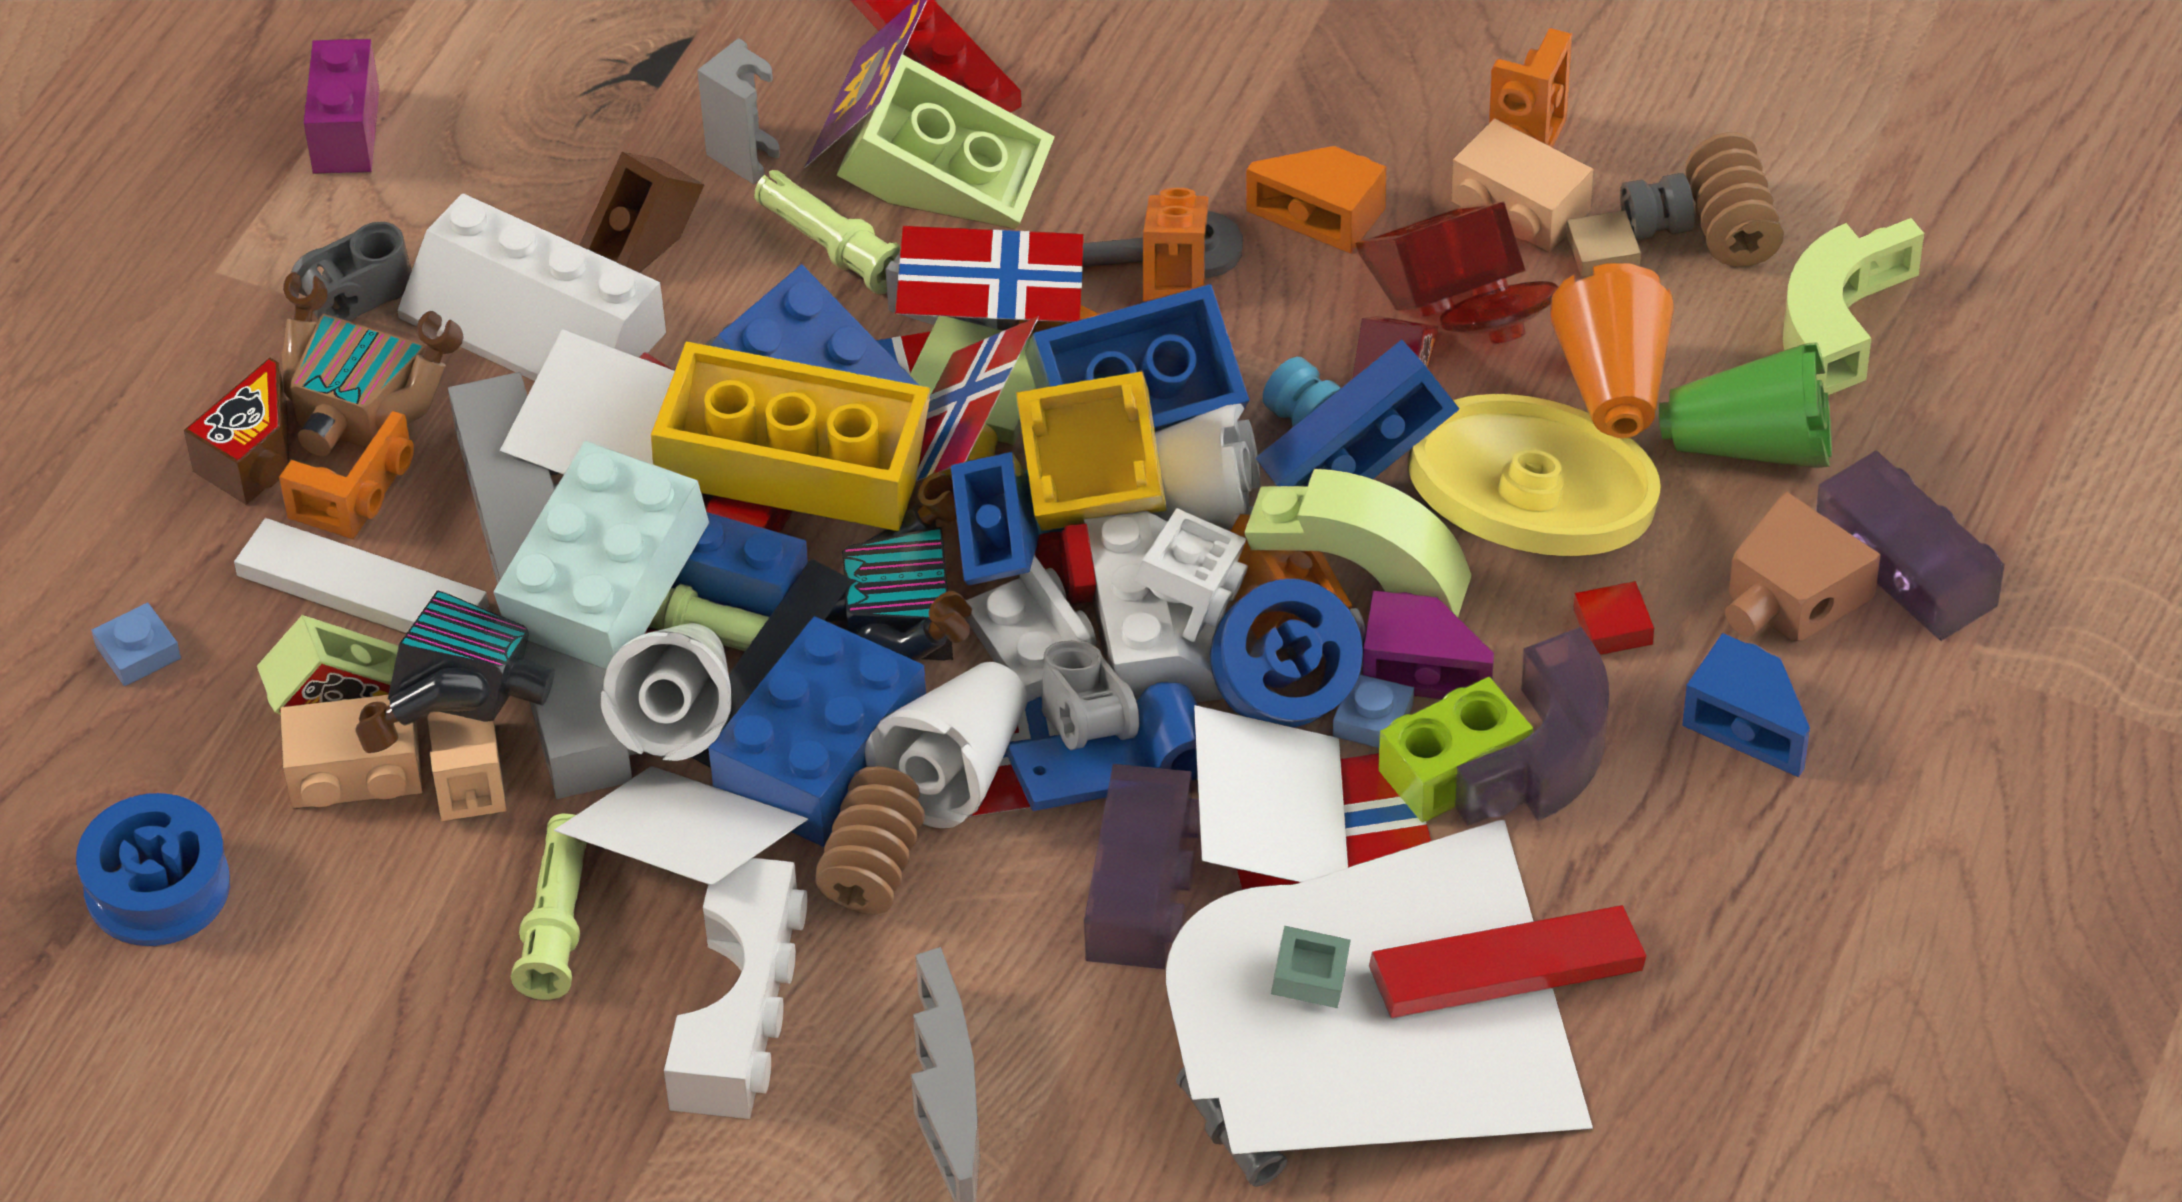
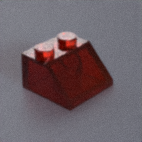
M1504 201L1459 207L1355 243L1360 257L1395 309H1417L1420 317L1430 316L1455 307L1452 296L1472 290L1474 298L1503 291L1509 288L1507 277L1526 271Z

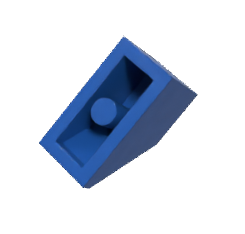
M1013 452L951 465L963 576L966 584L973 585L1029 573L1039 540L1038 527L1034 515L1029 476Z
M1722 633L1686 685L1682 726L1799 777L1805 769L1810 726L1781 658L1766 652L1755 644L1745 643Z

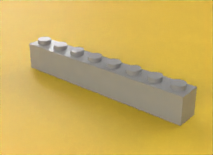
M521 372L448 387L454 429L497 585L558 485H553L551 476L559 474L558 472L500 451L527 398ZM527 641L524 659L555 669L553 684L545 704L541 706L530 702L556 799L625 784L631 780L629 756L639 753L628 749L615 737L603 716L601 692L606 669Z

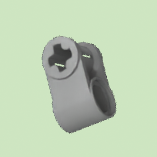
M1074 640L1060 641L1046 648L1043 658L1041 710L1043 715L1060 733L1066 747L1070 750L1084 748L1087 740L1116 735L1121 740L1135 738L1139 727V713L1133 691L1114 672L1102 657L1100 650L1089 643Z

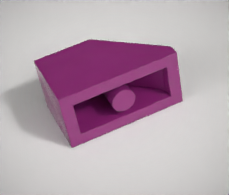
M1373 590L1363 652V675L1414 687V696L1443 699L1451 691L1460 687L1467 688L1487 677L1493 680L1494 653L1437 597L1420 596L1407 592L1393 593Z

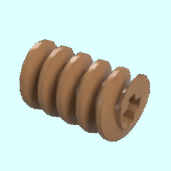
M1738 132L1715 134L1698 144L1691 151L1685 162V176L1689 182L1695 202V209L1701 220V228L1706 236V244L1712 257L1722 264L1743 267L1765 262L1773 256L1783 243L1784 231L1779 223V215L1773 206L1774 200L1768 189V181L1762 172L1763 166L1757 155V148L1751 137Z
M881 766L865 767L855 772L849 782L848 793L840 805V813L833 823L832 833L824 846V854L816 867L815 883L820 892L829 900L849 910L874 915L887 912L893 905V891H896L901 884V871L909 863V851L916 844L918 839L917 830H919L925 820L924 808L918 802L920 797L919 787L911 776L896 769Z

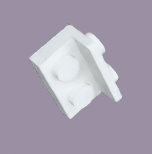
M1176 508L1143 558L1134 582L1150 588L1157 597L1172 603L1182 602L1193 607L1182 637L1195 642L1206 624L1217 627L1229 600L1233 601L1241 586L1248 566L1238 562L1246 538Z
M1035 555L1029 573L1020 574L1019 579L966 600L973 610L970 616L965 617V620L994 662L1008 667L1021 679L1027 692V702L1042 696L1043 658L1046 648L1054 643L1070 640L1096 645L1095 633L1086 614L1081 610L1074 612L1066 600L1065 590L1057 573L1052 568L1045 570Z

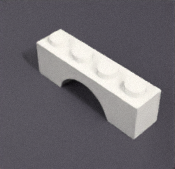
M751 858L714 885L708 884L703 905L708 948L721 953L733 961L741 970V975L734 987L714 1004L694 1012L677 1015L664 1068L670 1111L750 1119L756 1092H767L771 1074L770 1052H765L768 1037L778 1038L781 1032L783 998L777 996L780 983L790 984L793 978L796 951L795 944L790 943L793 929L802 930L804 927L807 912V891L797 889L794 862Z

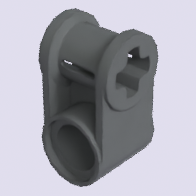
M372 222L323 248L309 251L294 264L291 272H296L300 276L301 288L299 293L304 296H308L311 293L315 275L325 284L328 298L319 310L314 311L317 319L322 314H327L351 322L357 316L386 302L402 297L412 270L401 230L388 222ZM318 266L324 269L322 275L317 269ZM334 300L338 304L339 309L333 308Z

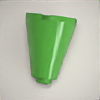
M1817 342L1805 343L1670 389L1669 402L1659 403V423L1662 439H1673L1676 451L1812 468L1830 467L1828 457H1832V434L1828 392L1824 393L1822 380H1817L1816 374H1825L1819 344Z

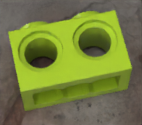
M1487 677L1467 688L1460 687L1451 691L1441 701L1412 715L1400 716L1388 727L1380 730L1379 772L1422 823L1427 822L1530 770L1533 727L1494 681Z

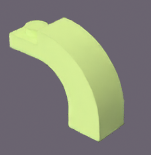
M1912 218L1887 228L1876 229L1869 235L1858 238L1847 223L1842 224L1814 241L1803 252L1794 266L1787 290L1783 328L1784 350L1805 343L1817 342L1819 344L1825 374H1816L1817 380H1822L1824 393L1828 392V395L1863 382L1867 378L1871 337L1848 308L1861 298L1919 276L1924 232Z
M1314 469L1308 487L1261 486L1244 532L1251 550L1320 551L1335 554L1365 568L1379 581L1385 592H1407L1414 595L1437 597L1457 617L1459 616L1472 576L1461 546L1446 525L1435 514L1418 501L1391 486L1348 472Z

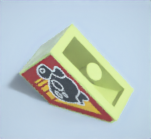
M301 615L257 665L266 689L269 704L275 713L281 715V707L389 695L399 646Z

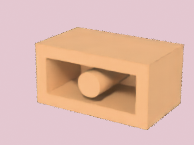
M1494 118L1453 159L1451 202L1461 206L1467 212L1478 215L1511 232L1517 238L1526 240L1550 253L1566 237L1567 220L1585 217L1591 211L1593 168Z
M388 695L281 707L283 768L292 809L310 806L326 807L336 803L369 799H392L398 796L422 793L419 738L416 721L406 726L400 722L394 723L399 735L398 740L385 750L366 753L355 731L357 724L360 722L361 710L371 702L378 701L384 702L386 706L390 705Z

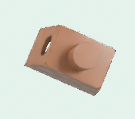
M1785 492L1734 554L1729 594L1734 601L1725 609L1726 619L1737 633L1745 637H1751L1765 624H1769L1790 640L1803 641L1867 603L1875 596L1881 554L1790 493Z

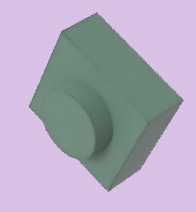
M1284 925L1271 994L1338 1008L1351 939Z

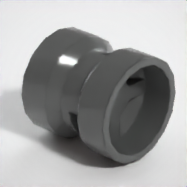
M1684 173L1665 175L1658 183L1648 184L1644 180L1622 183L1620 187L1621 211H1626L1636 241L1652 238L1654 233L1660 230H1667L1671 234L1693 230L1695 221L1694 203L1690 185Z

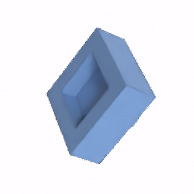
M149 603L143 604L91 630L96 648L124 686L181 659L177 641Z
M1359 674L1353 689L1339 704L1333 719V737L1379 748L1380 730L1388 727L1398 717L1410 714L1414 702V687Z

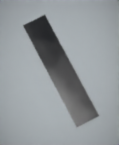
M811 558L730 672L732 705L726 725L814 616L822 620L826 619L853 581L852 579ZM709 747L691 757L711 768Z

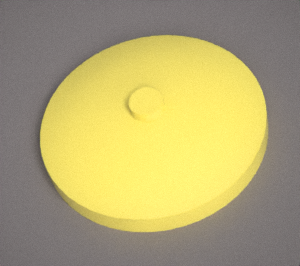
M1485 394L1455 399L1453 401L1459 407V410L1413 446L1409 452L1408 471L1410 478L1422 498L1435 511L1453 524L1478 537L1499 545L1531 553L1556 556H1583L1605 553L1626 546L1646 532L1652 523L1660 495L1661 485L1657 469L1651 458L1630 437L1616 438L1604 434L1594 426L1589 413L1569 405L1536 397L1511 394Z

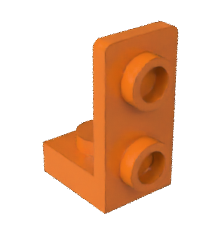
M1167 188L1160 191V195L1149 196L1143 230V301H1151L1205 286V232L1209 197L1196 196V192L1188 188Z
M395 411L390 413L347 477L338 475L328 468H316L291 460L279 476L287 518L354 539L368 518L372 519L378 514L384 500V494L396 476L403 475L411 464L414 444L409 438L405 414Z

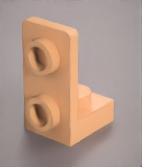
M443 712L430 713L428 715L432 748L430 757L441 821L507 811L494 721L483 722Z

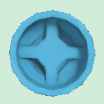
M1297 356L1282 363L1272 373L1263 391V403L1278 417H1289L1292 419V426L1294 427L1340 390L1341 387L1334 381H1322L1317 368L1306 359Z

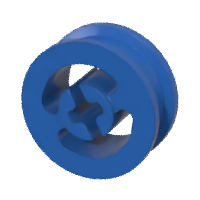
M1275 580L1253 589L1235 603L1221 618L1215 629L1210 649L1212 675L1224 700L1239 715L1297 728L1317 720L1334 709L1351 692L1358 679L1362 665V640L1359 628L1350 610L1332 592L1306 580ZM1274 611L1287 612L1307 622L1288 620L1278 628L1274 627L1259 638L1253 645L1251 655L1246 651L1249 628L1254 619L1261 614ZM1291 646L1295 650L1297 657L1293 660L1281 662L1277 658L1276 651L1280 648L1285 649ZM1322 653L1326 658L1325 674L1320 686L1313 694L1305 697H1285L1265 687L1264 684L1273 688H1284L1295 680H1300L1318 666Z
M149 793L121 800L98 814L87 826L78 843L76 865L80 881L83 885L84 898L89 914L99 928L122 942L140 946H159L184 940L209 925L220 913L229 895L230 871L224 855V843L220 828L206 809L187 798L173 794ZM121 864V868L118 871L114 872L116 868ZM193 867L190 873L186 876L185 872L187 871V869Z

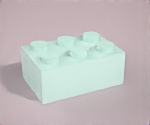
M584 441L493 591L501 616L524 625L529 631L528 641L607 669L609 662L622 646L632 639L644 635L709 524L698 480Z

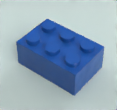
M803 264L798 266L719 333L711 346L919 385Z
M1211 284L1033 333L1025 351L1036 389L1143 372L1148 387L1155 432L1226 405L1241 404L1245 409L1250 401Z
M814 616L721 731L718 738L709 746L713 787L808 818L807 821L791 832L824 847L832 833L833 823L840 813V805L848 793L850 780L855 772L867 767L865 746L870 734L885 716L926 694L924 665Z

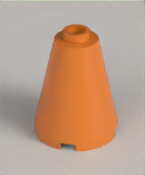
M1605 263L1593 266V276L1584 278L1576 283L1575 274L1564 280L1552 295L1550 308L1553 329L1594 426L1600 432L1616 438L1633 437L1647 429L1654 421L1674 314L1673 295L1670 288L1667 291L1661 285L1660 276L1651 269L1630 263Z

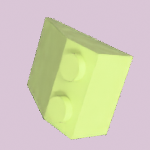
M902 55L881 103L860 120L837 176L890 204L1016 229L1022 220L1055 137Z

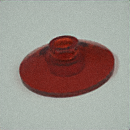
M1532 281L1489 290L1467 298L1448 308L1441 314L1440 323L1446 331L1462 334L1488 333L1490 342L1493 344L1513 341L1526 334L1525 322L1533 319L1551 305L1552 295L1558 289V286L1549 281Z

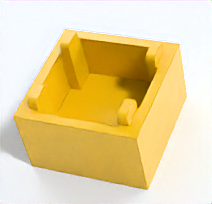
M1143 372L1016 392L1034 515L1042 531L1084 524V519L1143 511L1150 513L1167 511L1149 392Z

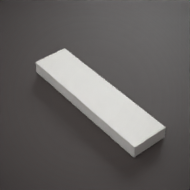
M267 518L263 520L234 561L236 573L239 577L404 633L408 632L437 590L486 610L489 607L487 592Z

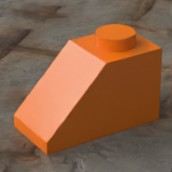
M1336 146L1253 161L1246 169V211L1351 254L1386 209L1387 167L1367 157L1356 155Z

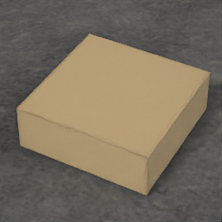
M1626 211L1567 220L1566 236L1581 277L1593 275V266L1605 263H1630L1640 266L1641 251Z

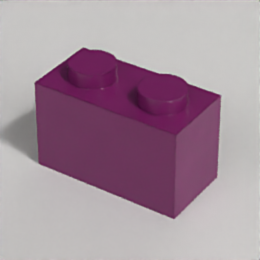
M371 39L312 40L304 129L313 174L372 172L380 88Z

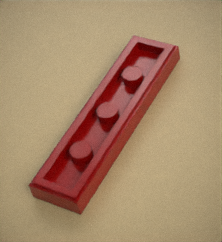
M1619 905L1372 951L1369 968L1390 1017L1395 1018L1643 971L1647 956L1624 906Z

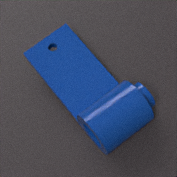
M1169 682L1156 683L1145 689L1136 701L1139 713V727L1135 738L1121 740L1116 735L1087 740L1084 748L1073 750L1066 747L1061 736L1008 745L1007 757L1032 811L1178 785L1198 779L1194 705L1198 706L1191 690L1184 684Z

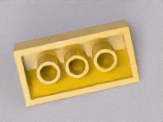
M686 341L651 432L653 465L698 480L701 493L899 531L916 482L930 401V388Z

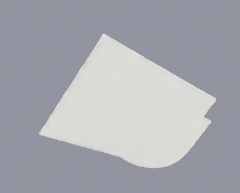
M1497 820L1298 884L1255 887L1237 891L1209 903L1186 922L1175 938L1168 955L1166 966L1167 993L1192 1100L1219 1098L1232 1154L1593 1129L1553 988L1391 1018L1369 968L1372 951L1533 922L1505 820ZM1284 925L1351 939L1338 1008L1271 994Z

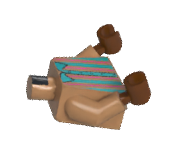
M291 272L284 281L283 291L286 298L295 305L294 317L286 319L281 365L284 393L286 397L293 401L296 421L302 426L298 432L300 444L307 451L318 456L328 455L339 439L367 448L392 411L405 414L407 424L425 416L430 409L446 366L441 362L443 354L453 353L463 342L464 336L461 327L450 319L446 323L442 335L436 338L437 332L442 325V317L434 311L426 312L417 324V334L420 340L427 344L426 346L327 314H322L318 321L314 322L312 321L313 312L319 310L325 304L328 298L327 288L323 281L315 275L311 293L305 298H299L301 278L296 272Z

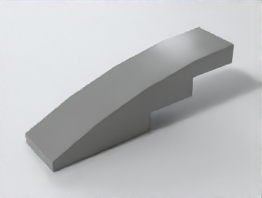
M939 947L915 955L918 996L925 1011L913 1014L916 1055L923 1068V1071L911 1074L914 1115L953 1201L976 1202L980 1146L974 1057L962 1002L942 949Z

